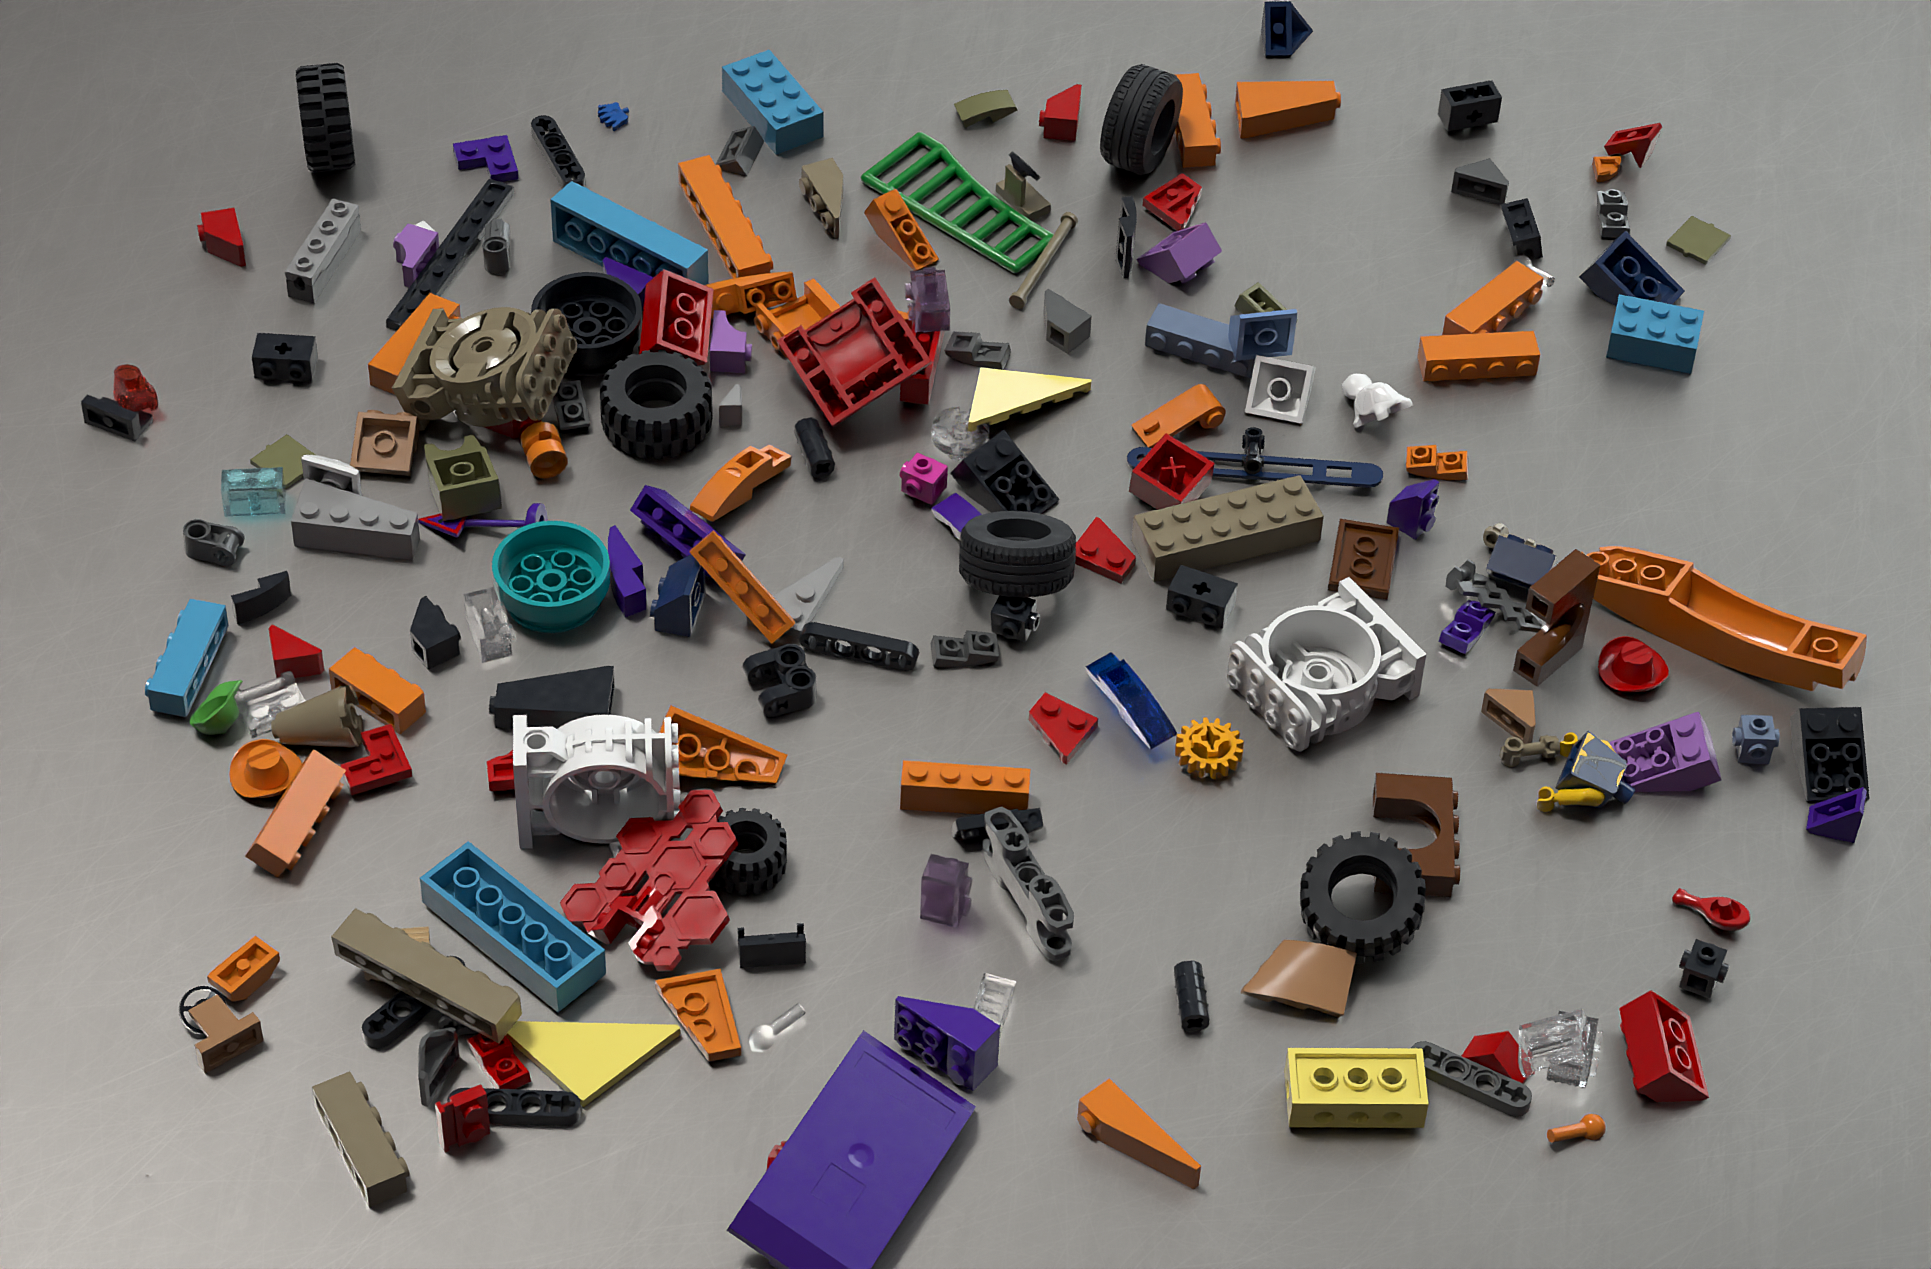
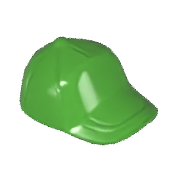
M243 681L224 682L215 687L206 700L192 714L190 724L201 733L207 735L225 734L239 717V709L234 697Z

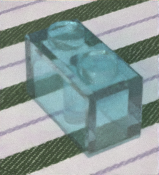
M283 467L222 470L221 496L224 516L286 514V488Z

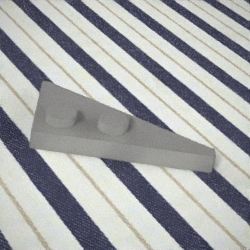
M836 557L773 595L778 603L795 620V625L784 634L800 638L804 625L813 620L844 568L843 558ZM747 617V622L752 623V621Z

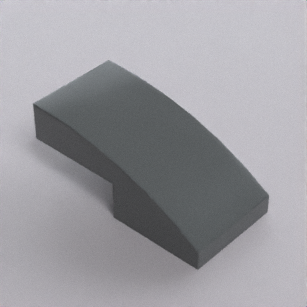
M953 331L944 350L947 356L960 362L980 368L1004 370L1011 354L1009 343L982 342L981 334L974 332Z

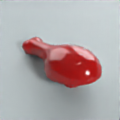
M1681 888L1672 897V901L1675 904L1686 905L1699 911L1709 923L1719 929L1728 931L1741 930L1748 926L1751 920L1749 910L1740 902L1728 897L1700 898L1689 894L1685 889Z

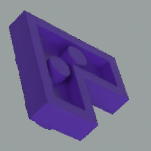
M507 135L453 143V153L458 170L486 166L489 177L492 180L504 182L519 179L518 168Z

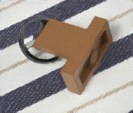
M195 987L186 992L179 1003V1016L184 1026L192 1032L204 1033L207 1038L194 1044L198 1065L205 1074L264 1041L261 1022L254 1012L238 1020L227 1007L221 993L212 987ZM197 990L210 991L206 999L197 1001L194 1006H184L186 998L192 992ZM184 1012H189V1015L200 1029L191 1026L187 1022Z

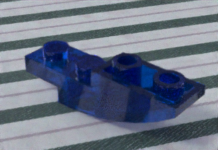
M1110 652L1085 666L1088 676L1116 705L1120 717L1150 750L1177 735L1176 729L1157 700L1124 659L1120 661Z

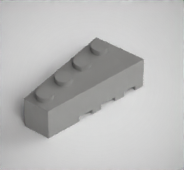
M308 478L304 480L291 519L294 546L414 560L420 540L418 513Z

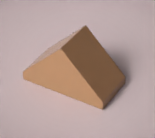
M1490 688L1486 690L1481 712L1510 735L1521 739L1524 744L1532 743L1536 725L1533 690Z

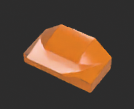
M254 936L207 976L208 983L232 1002L247 999L270 979L280 962L279 952L257 936Z

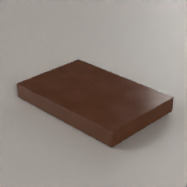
M1340 519L1328 590L1338 592L1339 582L1350 577L1369 597L1388 600L1399 528Z

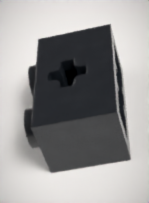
M1492 80L1441 89L1438 116L1447 131L1496 123L1499 119L1502 96Z
M257 333L252 353L254 378L313 381L318 360L316 336Z
M1180 565L1168 588L1166 610L1223 629L1236 603L1238 583Z

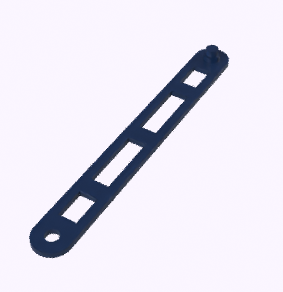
M1138 447L1132 449L1127 455L1129 467L1134 469L1140 463L1137 459L1145 457L1152 448ZM1196 451L1213 461L1242 463V456H1247V454ZM1261 455L1259 456L1264 457V464L1313 468L1312 475L1262 472V469L1257 474H1249L1245 470L1214 468L1212 477L1277 481L1301 475L1305 483L1365 488L1376 487L1383 481L1382 469L1372 463ZM1327 469L1352 470L1351 478L1326 476Z

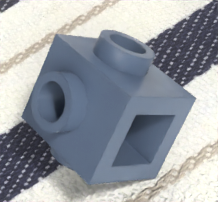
M1741 715L1738 727H1734L1732 731V744L1736 746L1738 763H1770L1773 749L1779 746L1780 740L1779 729H1774L1773 717Z

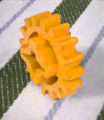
M1203 717L1201 724L1191 720L1190 728L1182 726L1181 734L1176 736L1175 756L1179 757L1180 766L1188 764V773H1192L1195 770L1199 771L1200 778L1205 773H1210L1211 778L1215 779L1218 772L1223 776H1228V769L1236 770L1238 762H1242L1244 740L1239 739V730L1231 732L1230 723L1222 726L1220 725L1219 718H1216L1214 723H1209L1207 717Z

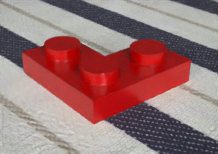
M392 724L362 732L361 739L368 756L340 764L346 770L343 778L351 795L412 777V768Z

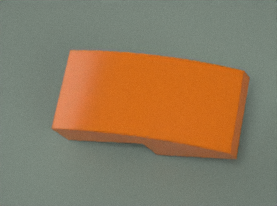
M1437 445L1407 447V472L1433 479L1468 480L1469 458L1467 451L1438 453Z

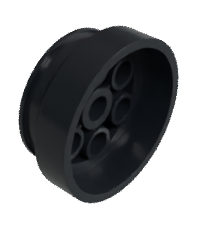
M578 272L564 275L546 284L537 293L532 302L531 313L534 310L542 309L547 314L550 309H559L565 315L567 325L577 341V351L567 368V373L593 376L606 373L619 360L625 361L626 356L632 354L634 346L641 336L642 305L640 298L629 284L612 275L598 272Z

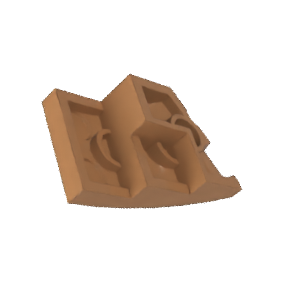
M1283 940L1268 960L1260 966L1252 979L1243 986L1241 994L1268 1003L1275 1000L1302 1010L1311 1008L1339 1018L1344 1015L1357 953L1320 943Z

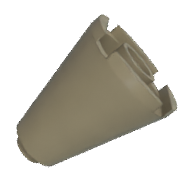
M351 685L337 687L277 713L275 720L271 722L274 738L279 739L281 744L359 747L362 744L363 720L362 715H357L354 707L359 705V702Z

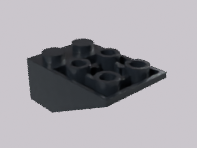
M1005 430L964 458L950 472L964 492L991 513L1022 511L1041 514L1059 500L1058 496Z
M1861 707L1799 708L1790 716L1793 751L1806 802L1825 801L1862 787L1867 791L1866 800H1869Z

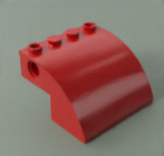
M875 277L851 292L854 299L806 330L800 325L777 340L832 427L932 364L923 347Z

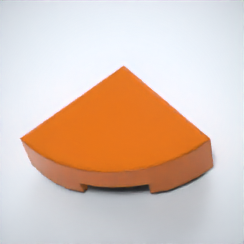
M1621 156L1593 157L1592 165L1596 182H1604L1617 175Z

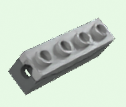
M337 199L331 200L285 271L288 297L311 303L316 302L361 232L359 205Z

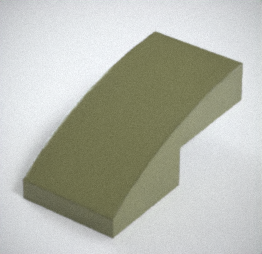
M1008 90L984 92L954 103L965 128L989 116L994 123L1018 111Z

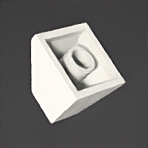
M1256 355L1245 412L1302 424L1310 398L1316 367Z
M303 455L301 458L304 480L308 478L362 496L359 470L347 463L323 456Z

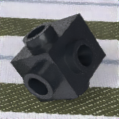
M999 596L990 612L991 631L993 633L1024 642L1028 639L1031 631H1036L1040 621L1036 600L1029 597Z
M1696 939L1692 950L1685 949L1679 968L1684 970L1679 987L1711 998L1716 983H1724L1730 966L1724 963L1727 950L1712 943Z

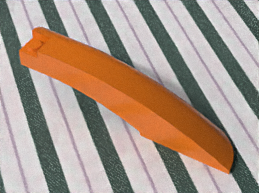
M1622 546L1599 547V551L1586 555L1600 564L1593 597L1595 601L1648 632L1694 654L1741 672L1809 691H1814L1819 683L1843 689L1849 680L1855 681L1860 672L1866 651V634L1809 621L1774 609L1717 582L1695 569L1693 562Z

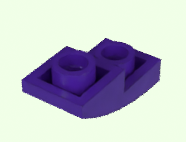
M957 493L952 494L932 507L935 518L950 526L954 537L959 540L961 530L967 522L976 516L982 515L973 505Z
M1466 601L1456 611L1454 620L1441 631L1438 642L1466 654L1480 639L1496 612L1486 607H1481L1478 601Z

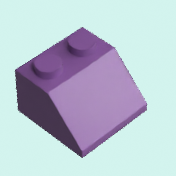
M1205 222L1173 232L1136 260L1139 265L1167 283L1180 280L1183 284L1196 276L1195 271L1199 268L1202 270L1215 262L1213 258L1221 253L1222 250L1208 224Z

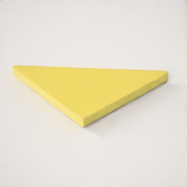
M980 368L968 431H975L978 425L987 422L989 425H993L1007 420L1010 414L1019 411L1021 414H1025L1039 409L1042 403L1051 400L1053 403H1057L1071 398L1073 393L1077 391L1086 393L1091 390L1092 380Z
M516 1021L505 1036L564 1091L577 1095L580 1099V1105L584 1108L681 1035L680 1027L675 1024Z

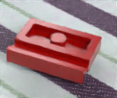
M481 1084L449 1097L450 1102L443 1105L440 1101L435 1103L439 1143L445 1153L450 1151L449 1146L456 1143L460 1147L467 1143L477 1142L490 1134L487 1094Z

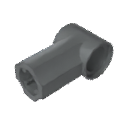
M492 219L490 223L485 225V237L482 243L484 267L487 272L492 274L504 273L510 267V225L502 219Z

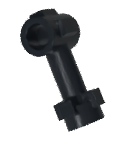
M1256 427L1246 429L1245 435L1242 436V448L1244 453L1247 454V456H1242V466H1244V470L1249 474H1257L1264 467V457L1259 455L1262 453V449H1264L1265 436L1262 430Z

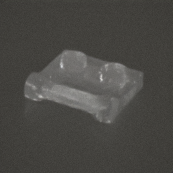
M290 670L281 673L279 678L242 691L239 688L234 698L239 709V715L251 738L272 732L271 722L275 720L277 713L305 702ZM283 689L286 690L285 693L251 705L246 703Z
M1582 1009L1519 1025L1518 1064L1523 1077L1535 1075V1071L1572 1061L1577 1063L1589 1061L1587 1017ZM1572 1046V1048L1564 1049V1050H1561V1051H1557V1052H1553V1053H1549V1054H1545V1055H1541V1056H1538V1057H1534V1058H1533V1055L1543 1054V1053L1548 1052V1051H1552V1050H1556V1049H1560V1048Z

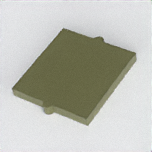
M1691 216L1667 240L1666 245L1683 253L1684 257L1689 256L1706 265L1731 239V235L1714 227L1712 223L1708 224Z
M286 434L272 445H266V449L251 458L250 462L272 480L287 489L301 478L304 479L301 460L303 455L315 454Z

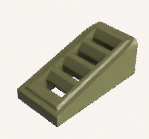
M1259 282L1241 293L1234 305L1243 314L1287 310Z

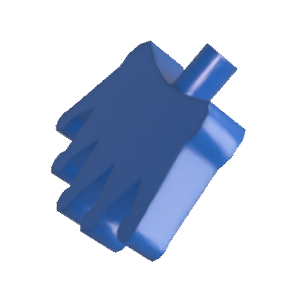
M618 102L598 105V117H600V123L605 122V127L612 126V130L616 131L628 123V115H626V113H629L628 107L621 109Z

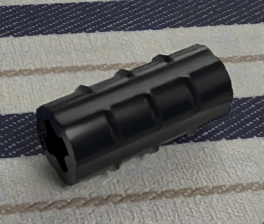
M810 417L799 420L794 425V433L797 444L800 446L801 454L806 461L805 465L813 477H826L834 471L835 462L832 457V451L827 445L828 441L823 435L824 431L815 418Z
M1194 960L1182 961L1174 966L1176 1001L1178 1002L1181 1028L1189 1032L1201 1031L1209 1026L1210 1020L1202 964Z

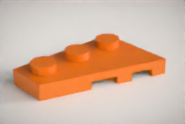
M721 969L655 980V989L708 1062L741 1056V1045Z

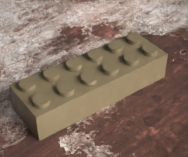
M1301 475L1134 515L1131 541L1153 582L1175 577L1180 565L1201 571L1318 542L1321 540L1324 515Z

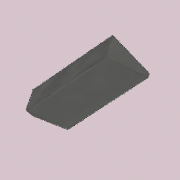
M750 126L732 131L716 162V165L720 166L721 171L748 175L764 143L756 127Z

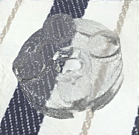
M960 407L948 408L938 413L933 420V426L931 427L932 442L938 450L948 454V457L952 460H963L965 456L970 455L989 441L988 422L978 425L975 431H968L971 409L970 412L960 411ZM955 430H958V431H960V432H966V433H964V434H958V433H955Z

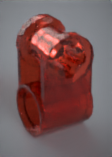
M124 364L114 369L113 397L121 407L133 412L145 409L150 411L157 410L158 397L156 391L138 367Z

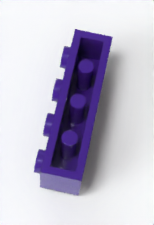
M645 485L630 509L632 513L641 519V524L659 533L661 540L679 549L684 558L691 555L690 550L714 530L672 495L659 488ZM714 530L742 561L746 554ZM705 570V575L712 578Z

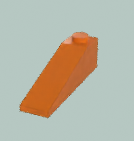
M1111 1079L1106 1080L1079 1099L1077 1120L1084 1131L1091 1132L1102 1143L1192 1189L1199 1186L1201 1165Z

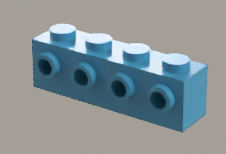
M189 599L185 610L180 611L177 627L174 633L171 632L168 636L166 650L157 659L153 678H149L145 685V696L149 699L150 710L187 717L228 629L226 605Z

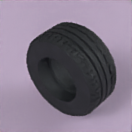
M1145 64L1132 66L1126 71L1112 95L1101 131L1100 152L1108 164L1139 175L1150 173L1159 165L1173 138L1182 107L1183 87L1176 75Z
M1001 511L976 516L969 520L961 530L959 573L968 585L977 590L1005 597H1039L1063 590L1074 578L1076 535L1069 525L1062 520L1039 513Z

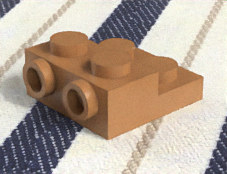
M378 410L358 412L350 466L359 470V472L411 476L413 456L417 450L420 429L417 416L407 412H398L396 415L384 414Z

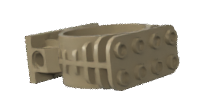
M499 307L474 313L464 319H448L443 308L433 309L392 389L403 411L417 416L420 424L419 431H425L430 420L441 419L451 412L461 422L478 427L495 426L513 420L525 421L528 417L533 421L542 420L548 411V407L558 390L564 374L567 372L573 355L577 351V341L567 325L565 315L559 309H550L547 314L544 310L539 309L534 310L530 314L516 308Z

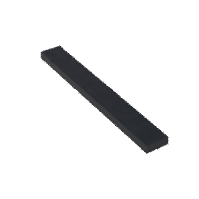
M492 179L487 180L388 316L386 328L397 331L429 293L439 297L443 294L484 237L485 225L499 216L514 195V186Z

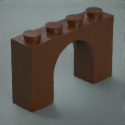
M1577 549L1573 550L1529 588L1525 609L1546 622V624L1517 650L1513 671L1536 687L1583 648L1600 564Z
M1376 773L1373 788V817L1415 821L1424 825L1432 832L1436 839L1433 843L1423 848L1408 850L1412 853V862H1418L1422 870L1421 878L1425 879L1426 887L1425 896L1451 897L1453 885H1459L1460 865H1455V859L1458 860L1460 841L1454 840V834H1458L1459 816L1453 815V810H1457L1458 791H1453L1452 778ZM1373 876L1374 892L1393 893L1384 881Z

